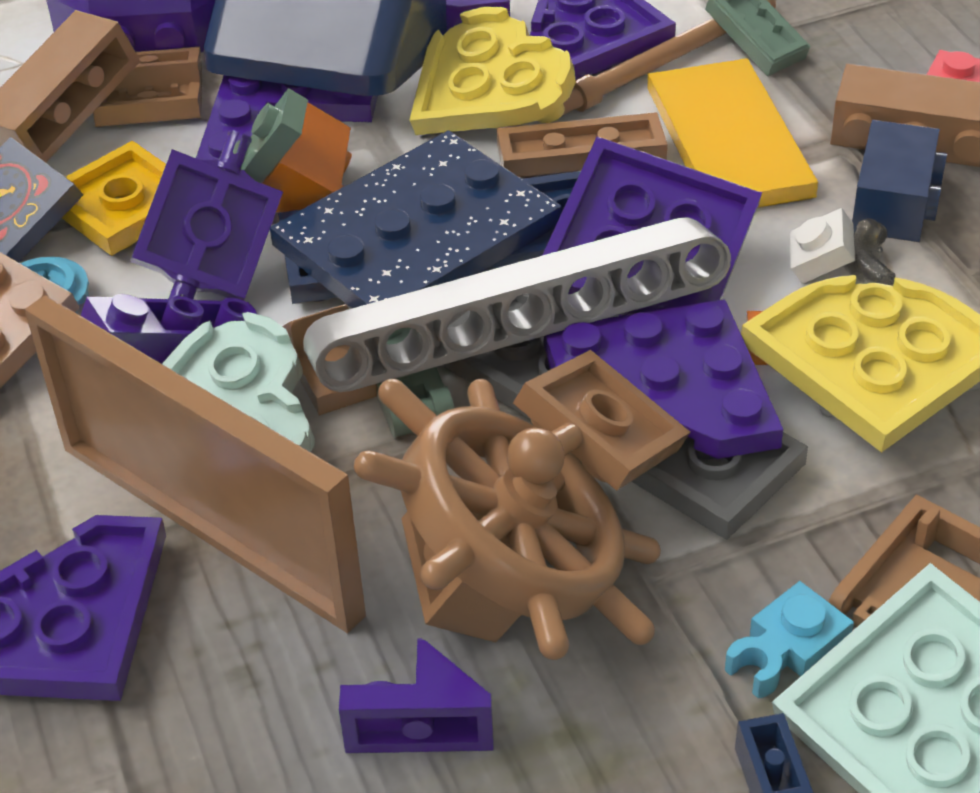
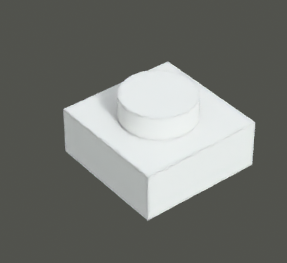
M843 208L822 217L811 218L800 227L790 231L791 270L802 284L855 261L853 222Z

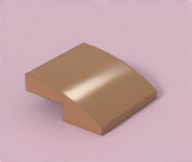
M200 47L136 52L140 59L139 64L93 112L95 127L201 118L202 57Z

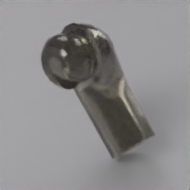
M870 218L861 220L857 225V230L854 232L855 261L843 267L850 275H856V280L861 284L880 283L893 286L896 277L895 273L880 261L883 253L881 245L888 238L887 228Z

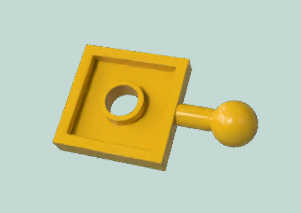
M133 140L66 176L83 193V196L62 219L110 256L132 246L138 241L166 163Z

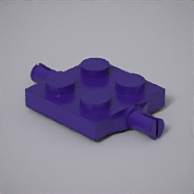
M235 130L228 131L219 161L199 160L173 149L170 152L130 261L131 263L159 272L170 282H173L169 298L184 296L194 299L196 291L213 292L226 298H238L241 300L246 298L283 191L259 183L244 170H241L249 145L252 143V138L244 133L236 154H234L233 149L240 132Z

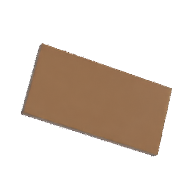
M44 295L24 309L65 451L347 634L366 617L348 474L50 297Z

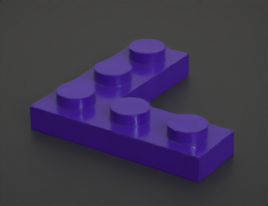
M224 75L196 158L199 160L219 161L229 130L240 132L237 141L241 140L243 133L251 137L252 126L261 109L267 103L275 106L288 88L308 99V103L341 122H372L378 96H362Z

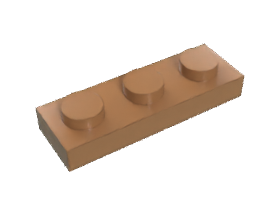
M657 112L497 128V147L501 166L522 178L581 171L597 136L667 160L668 144Z

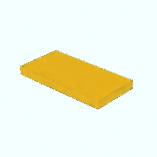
M748 58L648 73L647 89L686 167L762 192L758 208L817 197L818 181Z

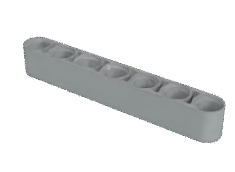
M688 217L677 218L324 316L314 321L307 329L303 339L304 351L317 377L325 387L337 392L353 391L384 382L388 379H395L559 332L573 323H590L709 289L717 285L726 276L730 268L731 255L728 246L697 220ZM700 244L698 253L693 259L686 262L688 253ZM644 260L641 270L636 275L627 278L630 269L636 263ZM587 277L584 286L578 292L568 294L571 285L576 280ZM529 293L527 301L522 307L514 311H508L511 302L516 297ZM470 310L469 316L463 324L448 328L449 322L455 314ZM400 328H411L408 336L403 341L397 344H386L389 336L394 331ZM340 345L350 346L348 353L343 358L337 361L325 360L326 355L333 348Z

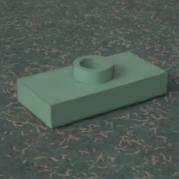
M708 0L705 10L767 76L806 59L811 46L767 0Z

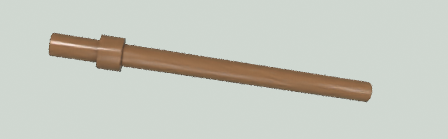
M767 0L774 8L776 7V0ZM712 18L593 77L588 74L577 79L570 97L563 103L565 111L562 116L574 110L583 112L601 103L603 95L727 34V32Z

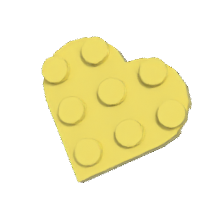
M481 7L465 11L460 14L462 23L450 28L444 35L439 30L434 33L426 50L409 119L415 135L444 133L447 130L456 132L517 126L534 121L551 123L563 115L565 111L563 103L570 97L576 83L574 66L569 52L553 47L548 37L529 36L525 22L509 17L506 8Z

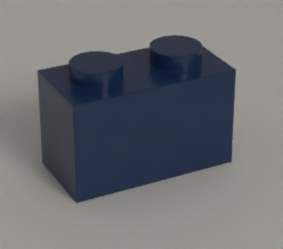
M872 120L856 190L852 218L854 233L920 242L923 221L936 220L941 187L938 186L942 185L947 153L936 151L940 129Z

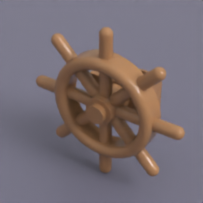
M388 379L380 385L378 395L381 402L418 437L405 452L402 460L367 450L361 452L355 458L354 470L361 479L401 491L407 509L401 520L425 625L496 643L521 615L531 618L541 654L547 659L558 660L564 657L569 649V640L563 620L576 618L586 613L594 605L632 643L644 645L652 640L655 634V627L652 621L613 584L620 575L625 558L643 564L654 563L661 554L660 545L652 537L621 527L611 501L597 480L585 470L581 460L572 453L567 454L560 473L552 481L545 484H535L523 477H515L507 463L509 444L519 432L528 428H534L535 426L515 416L501 412L494 388L487 380L477 379L469 385L467 395L470 406L450 409L439 415L431 411L401 381ZM447 465H448L459 477H455V476L449 475V472H448V469H447ZM570 542L575 543L577 549ZM545 559H546L555 569L547 567V566H546V563H545Z

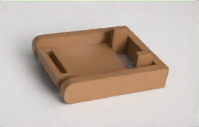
M916 494L835 588L829 603L845 615L852 607L857 608L853 613L852 619L854 621L853 626L857 628L929 563L933 564L980 602L979 577L927 550L934 541H937L980 564V527Z

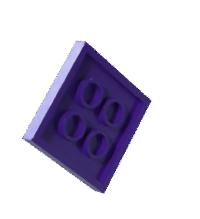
M597 136L543 255L669 220L688 217L697 220L728 246L731 261L726 276L717 285L709 289L618 314V316L722 300L759 206L762 192ZM700 244L688 253L686 262L693 259L698 253ZM644 260L636 263L630 269L627 278L636 275L641 270ZM587 277L576 280L571 285L568 294L578 292L584 286Z

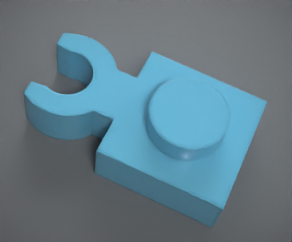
M799 581L752 617L750 637L736 640L727 650L725 672L731 676L743 666H758L762 670H759L754 676L752 694L758 699L766 697L778 687L781 670L788 666L801 677L852 632L854 621Z

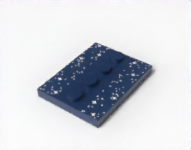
M447 130L270 227L272 245L348 306L356 308L478 274L554 229L561 216L562 206Z

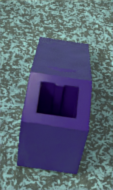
M118 294L113 297L87 296L81 316L162 364L177 346L203 323L210 321L212 327L215 328L230 321H245L242 313L250 312L257 314V312L249 302L238 298H225L223 301L193 300L184 296H173L169 299H152Z

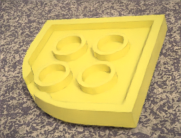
M856 275L825 279L794 291L742 325L741 335L747 349L881 453L980 382V314L938 289L907 279L895 277L893 286L880 283L855 284Z

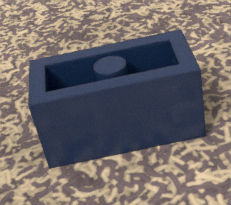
M784 713L738 721L735 751L750 793H814Z

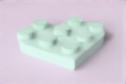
M246 312L242 313L245 321H230L215 328L212 327L210 321L205 322L189 334L162 363L164 366L307 451L311 452L313 449L315 437L298 398L292 394L297 382L302 377L303 369L287 330L272 318Z

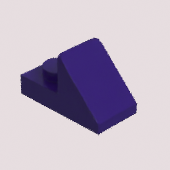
M422 638L417 639L415 684H394L387 681H374L362 685H340L338 710L345 753L494 751L491 694Z

